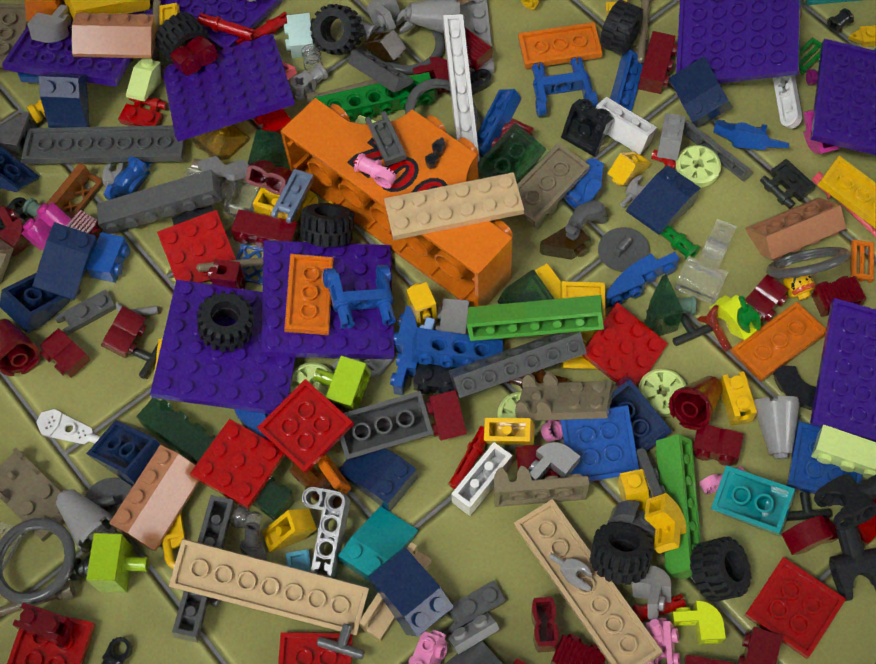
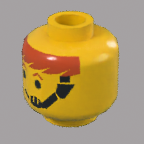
M811 275L783 279V285L789 288V297L798 298L799 301L812 296L810 292L816 287Z

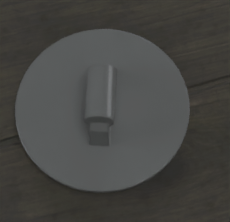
M620 227L612 229L603 235L598 245V254L601 261L607 267L616 271H625L635 262L648 256L649 245L646 238L637 230Z
M106 478L95 483L88 490L85 497L114 516L132 487L122 479Z

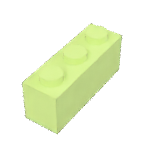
M826 425L821 427L811 457L816 458L818 462L839 466L843 471L862 474L866 479L876 475V442Z

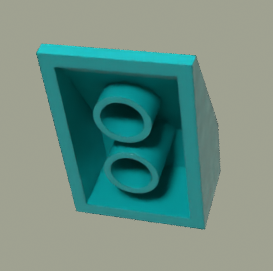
M726 465L711 510L781 537L796 491L789 486Z
M380 506L350 538L338 555L341 564L372 584L368 575L402 548H407L418 533V530Z

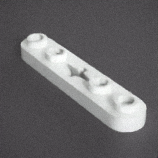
M795 75L775 77L773 82L781 124L788 129L796 128L801 123L802 111Z

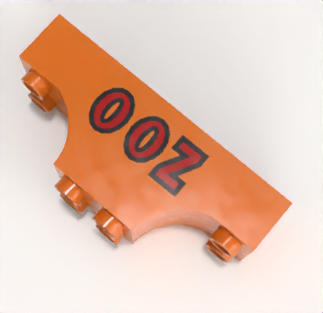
M314 98L281 130L290 170L293 172L294 169L312 174L314 176V181L310 187L312 192L327 203L332 201L334 204L342 205L352 210L354 213V223L384 245H390V249L458 300H469V307L486 306L511 280L513 233L499 219L393 240L384 198L479 179V153L475 145L466 138L461 137L457 141L447 134L444 125L436 117L428 115L424 118L412 109L404 116L391 121L405 151L406 159L389 166L385 165L367 124L350 122L347 113L336 104L327 107ZM443 137L446 144L443 156L439 157V163L436 164V168L429 169L426 166L425 156L433 153L432 144L437 139ZM364 153L366 157L375 161L379 159L382 161V167H387V170L390 169V172L394 171L393 174L395 173L397 177L391 188L379 186L369 174L354 171V164L357 163L355 160H357L359 154Z

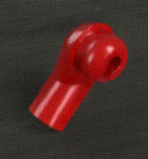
M654 149L651 159L664 163V168L668 165L675 169V160L657 157L658 150Z

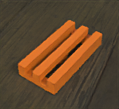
M852 240L850 277L856 276L860 282L867 280L868 283H872L874 280V242ZM857 246H859V273H857ZM865 247H868L867 274H864Z
M324 455L316 464L334 489L347 494L351 490V486L331 458Z

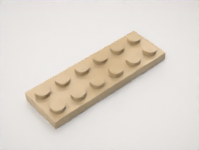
M514 172L384 198L393 240L524 214V207Z

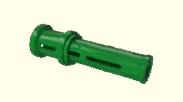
M671 226L665 229L668 232L663 231L660 234L671 243L672 249L678 250L685 256L687 261L692 260L700 250L698 244L694 245L687 239V235L679 234Z

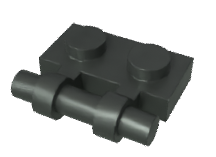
M787 159L771 169L770 175L774 177L770 180L766 175L760 179L764 189L767 192H772L778 198L777 201L781 205L785 204L789 209L795 205V202L791 199L792 196L800 201L816 187L812 181ZM781 184L787 190L783 192L777 185Z

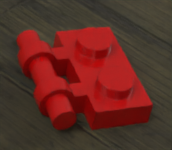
M156 97L153 99L147 98L145 102L129 98L130 101L135 102L134 105L126 103L118 117L119 123L127 126H160L163 115L159 110H167L168 103ZM143 105L151 106L150 109L142 108Z

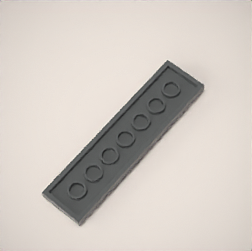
M173 125L28 128L21 160L24 164L128 162V158L131 156L138 158L142 162L183 161L186 139L177 141Z

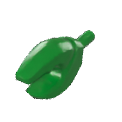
M739 296L741 307L737 312L738 325L744 332L750 333L749 324L752 322L754 329L759 331L761 326L759 313L751 305L746 304L744 296Z

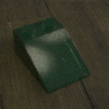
M515 123L479 160V178L483 179L514 172L518 184L533 169L546 151V148Z

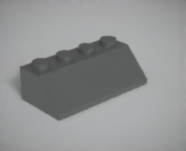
M421 391L344 413L354 425L340 441L345 458L348 460L433 435Z

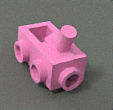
M666 618L652 619L650 622H646V629L663 651L661 656L648 664H660V660L663 658L667 659V664H681L679 652L675 653V643H679L678 629L674 628L673 624L667 621Z
M433 630L432 633L424 631L420 636L413 656L409 659V664H440L447 654L448 642L445 640L446 635L436 630Z

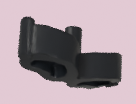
M443 137L437 139L432 144L433 153L425 156L426 166L429 169L436 168V164L439 163V157L443 156V151L446 149Z

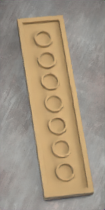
M553 499L514 522V527L609 664H648L662 655L663 651L614 583L606 581L605 577L598 576V571L592 569V564H590L591 551ZM553 553L564 561L567 558H574L585 563L590 568L593 577L590 578L583 573H578L577 577L591 586V591L582 590L571 585L561 573V566L551 560L549 555Z
M184 538L181 541L169 587L337 631H341L344 623L352 626L350 634L357 635L359 621L369 590L367 586Z

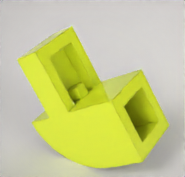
M734 295L732 298L728 296L719 298L709 309L712 315L726 321L732 335L746 340L757 331L754 329L752 322L749 324L750 333L744 332L738 325L737 312L741 307L738 295Z
M696 601L693 605V611L688 607L677 608L676 612H673L670 617L674 627L695 626L698 645L721 644L726 639L721 614L714 606L707 602Z

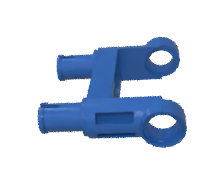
M576 57L570 61L573 73L546 76L543 63H539V69L537 63L533 64L532 71L535 79L533 81L538 117L546 116V95L582 90L583 98L590 100L592 106L596 108L598 104L596 91L592 90L590 77L584 69L581 57H578L579 63H577Z
M388 265L377 266V279H375L377 289L343 292L339 273H336L334 268L323 270V283L325 288H329L333 309L338 312L342 329L346 328L345 324L347 329L355 325L351 310L378 308L383 325H387V321L388 325L396 322L392 308L394 299L389 284L391 273Z

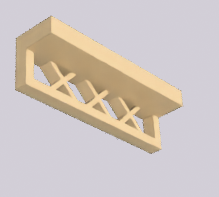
M411 542L407 547L408 551L427 571L432 563V559L419 552L417 545ZM377 593L360 619L359 625L362 630L381 641L396 618L379 593Z

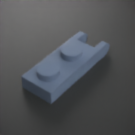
M294 169L271 212V217L276 218L279 212L288 214L286 222L292 223L314 181V176Z

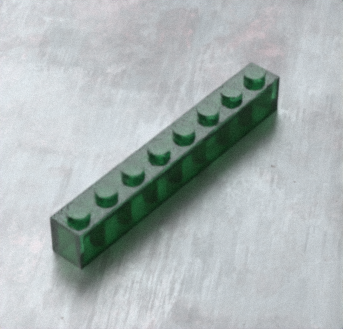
M152 398L136 416L142 426L195 464L198 463L216 438L215 435L211 437L205 433L206 430L200 424L195 423L193 425L188 421L189 418L183 412L178 411L176 413L172 410V405L164 399L160 401L157 398ZM271 476L252 505L275 521L289 510L295 501L291 495L293 492L283 484L281 486L277 485L274 482L275 479Z

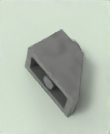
M24 112L0 125V145L12 155L22 156L28 128L35 127L36 123L30 112Z

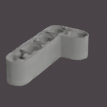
M309 487L302 494L304 505L309 508L322 510L311 572L320 574V570L324 569L328 571L327 576L335 578L339 565L338 555L342 549L350 499L342 492ZM317 492L319 494V501L313 504L311 496ZM340 496L342 504L336 509L333 506V500L335 497ZM332 519H335L337 521V528L331 532L328 524ZM328 542L333 546V551L330 555H326L324 552V546ZM322 559H331L330 563L321 562Z

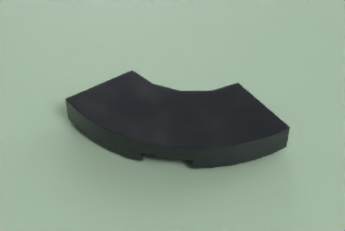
M782 365L774 371L773 377L779 390L786 396L798 397L800 407L812 410L816 387L810 386L801 379L796 366Z

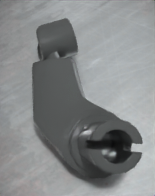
M595 200L577 206L569 219L568 225H566V237L571 240L577 239L580 229L587 221L595 220L598 224L606 223L608 214L605 212L604 204Z
M256 522L247 523L245 525V539L240 544L241 553L267 560L263 544L259 541L260 525Z

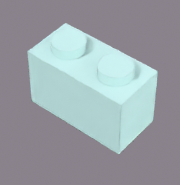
M310 13L287 15V24H284L285 35H288L289 39H285L287 51H291L292 58L315 56L314 41L311 38L313 31H310V26L312 27Z

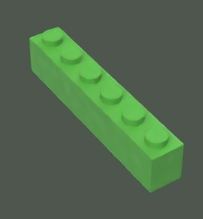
M601 295L468 307L467 329L470 341L602 330L604 329Z
M677 434L656 440L655 455L658 463L659 485H663L665 493L678 504L686 522L687 531L685 534L680 535L679 548L665 552L664 567L668 576L680 580L692 577L690 558L693 555L692 550L694 547L701 543L692 440Z

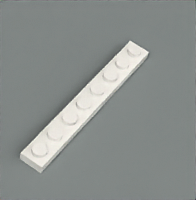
M463 14L443 15L455 137L457 141L461 137L468 139L478 150ZM478 155V168H479V167H480V159H479V155Z

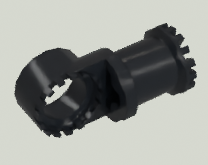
M122 637L112 639V642L109 643L102 656L103 661L101 664H123L132 654L131 642ZM120 642H124L127 646L126 652L122 655H116L114 651L115 646Z

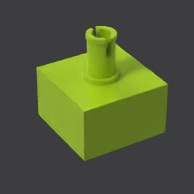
M340 356L334 373L320 368L316 369L315 373L317 375L314 374L313 381L329 386L326 398L337 408L346 411L360 408L372 374L366 363Z
M94 533L86 580L99 592L127 593L130 571L148 572L150 561L148 557H132L133 546L122 534Z

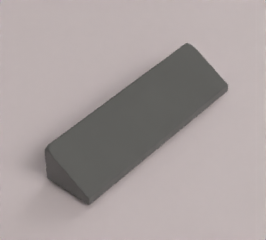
M351 50L348 63L392 92H397L413 83L414 80L367 50Z
M688 120L685 122L683 134L696 145L705 146L713 150L718 155L721 164L739 179L745 182L753 174L751 169Z

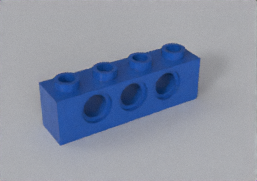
M417 328L412 339V362H419L423 365L433 364L441 365L445 368H457L503 352L502 339L470 341L467 334Z

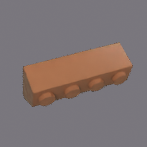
M76 13L72 23V56L152 58L157 32L154 15Z
M816 198L745 229L762 256L771 260H777L789 252L800 251L801 247L808 244H816L822 238L835 236L839 231L846 229L841 205Z
M160 445L109 524L119 533L156 552L200 481L190 475V472L196 465L180 454Z

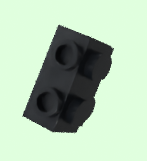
M579 99L571 106L561 138L595 157L599 153L604 137L609 133L614 118L609 115L608 110L603 108L597 109L592 106L590 100Z
M417 363L413 381L414 390L421 391V394H440L454 390L449 370L455 367L445 368L441 365Z

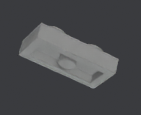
M487 612L484 615L477 616L464 627L454 630L452 634L447 636V639L459 655L500 629L496 621Z

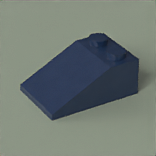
M704 56L669 77L684 109L697 128L733 107Z
M47 72L38 76L40 98L49 128L90 127L86 74Z
M0 145V188L18 192L39 179L40 176Z
M667 165L627 207L626 212L660 235L693 206L701 188Z
M54 222L46 240L33 287L75 300L96 245V236Z
M36 273L1 290L0 308L26 333L47 323L72 301L34 288L33 283Z
M627 375L613 385L610 407L628 405L636 454L640 448L648 451L656 444V440L663 439L672 432Z
M115 420L86 454L134 486L160 446V443L155 438Z
M387 449L348 459L339 468V471L347 481L389 512L418 479L415 467Z
M406 547L402 548L368 575V578L406 635L418 637L453 608L442 588Z

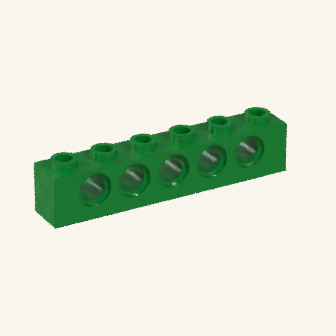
M429 72L408 76L414 80L413 83L397 92H392L380 83L314 98L327 107H330L332 104L340 106L349 116L350 122H352L359 115L371 118L381 115L383 111L390 114L391 112L405 110L407 97L412 89L419 83L431 78ZM434 89L425 91L417 100L415 107L435 103Z

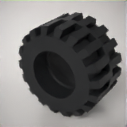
M618 0L611 8L604 22L600 36L601 47L621 55L629 51L639 33L643 21V9L626 1Z
M328 4L327 7H321V12L317 11L315 13L317 17L311 20L313 27L310 26V31H313L311 38L316 40L314 44L320 47L319 50L328 54L343 55L349 54L353 49H357L355 45H360L362 41L359 38L364 35V33H361V29H364V25L360 24L362 19L360 16H356L358 13L355 10H351L348 6ZM339 18L343 23L344 32L342 37L335 41L331 36L330 29L332 23Z
M181 12L170 16L168 20L166 19L160 25L159 31L156 32L155 45L171 64H174L170 54L175 49L187 46L192 39L198 36H204L208 40L209 34L192 14L187 12L182 14Z
M317 203L304 207L301 211L300 236L307 243L321 247H337L348 244L353 240L354 213L349 208L333 203Z
M221 291V294L218 295L215 292L211 294V298L207 296L204 299V303H200L199 310H197V328L200 339L204 340L206 346L211 345V349L215 351L218 348L220 352H225L226 349L232 352L235 351L236 347L242 348L243 342L247 344L253 334L254 315L249 301H244L242 295L235 296V292L231 291L230 294H226V291ZM222 317H229L237 322L230 326H220L214 321Z
M618 521L617 523L609 522L608 525L603 524L600 526V529L596 530L590 554L592 569L598 571L597 575L605 577V580L608 582L613 581L619 585L621 583H625V585H631V582L638 583L649 572L654 551L653 540L649 538V534L646 531H642V528L639 526H633L632 523L626 524Z
M721 537L698 543L692 550L693 555L690 558V570H692V578L696 583L695 586L700 590L703 597H706L709 601L718 602L741 597L747 593L751 584V566L747 554L744 552L743 547L738 544V541L732 540L731 537Z

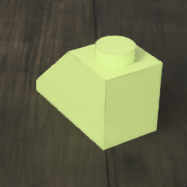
M142 58L133 67L126 97L145 102L162 83L161 63L150 58Z

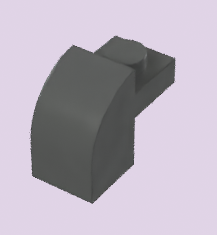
M627 500L618 503L613 508L607 525L609 522L617 523L618 521L626 524L632 523L633 526H639L642 528V531H646L649 534V538L652 539L655 534V528L644 519L645 512L638 509L640 504L638 501Z

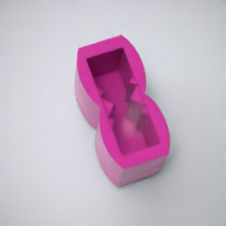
M53 202L43 203L36 210L37 216L34 219L30 218L23 225L24 230L21 234L40 251L44 250L54 222L67 226L71 221V218Z

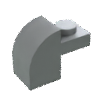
M372 0L367 6V11L373 25L377 27L384 26L388 30L396 28L393 18L401 12L396 0Z
M62 4L52 15L37 12L27 23L31 39L45 43L65 39L69 35L67 27L71 24L72 18L68 6Z
M556 442L547 443L536 450V457L540 461L535 460L528 471L532 480H541L550 468L562 478H567L579 463L580 456L564 444Z
M650 565L649 572L644 579H640L638 583L632 582L633 597L648 599V619L658 620L659 611H664L665 602L671 603V580L668 574L661 568Z

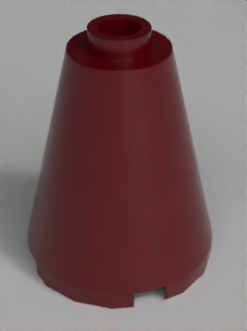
M0 319V372L7 376H15V373L20 372L22 375L28 373L38 364L40 349L9 319Z
M706 376L677 389L669 399L670 414L673 418L676 417L680 421L679 424L682 427L690 430H699L711 421L723 388L719 379L714 376Z

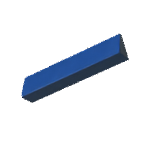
M629 50L621 57L610 99L632 112L644 62L639 63L637 61L638 54Z
M515 89L499 90L477 132L480 157L492 159L493 149H491V145L495 138L501 136L504 124H509L521 101V97Z

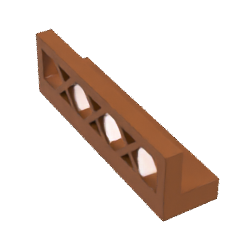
M79 162L46 204L53 202L63 212L70 211L71 215L69 217L72 219L79 210H84L103 186V181L90 174L87 167ZM89 180L96 183L92 188L84 189L85 184ZM75 197H83L80 203L72 205V200Z

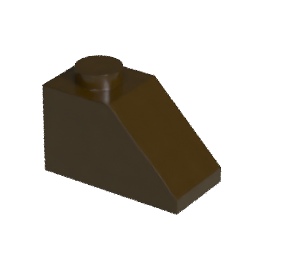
M394 29L375 32L362 44L366 50L384 62L397 61L402 57V52L406 49V46Z
M566 227L540 241V253L546 256L572 260L577 256L581 257L587 253L590 239L580 229L577 239L571 240L566 237L567 232L565 230Z

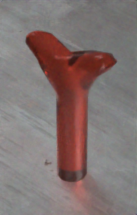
M714 305L707 316H700L697 320L708 324L712 328L723 351L726 352L732 347L718 322L719 305Z

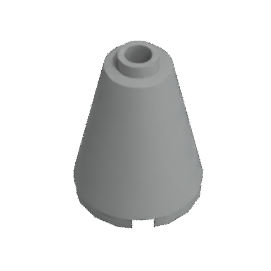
M456 0L410 2L409 6H406L405 18H408L409 23L444 34L443 15L460 14V2H456Z
M777 396L775 399L765 397L754 400L757 410L756 417L768 454L773 455L774 459H788V455L793 453L800 404L798 397Z
M66 489L57 496L56 506L78 549L83 553L91 551L89 548L92 547L94 533L114 534L116 531L109 524L113 515L76 490Z

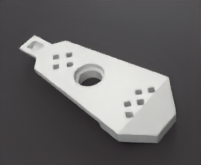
M55 409L41 412L36 421L41 435L84 445L88 442L95 444L101 437L93 434L92 428ZM68 426H73L71 432H66Z

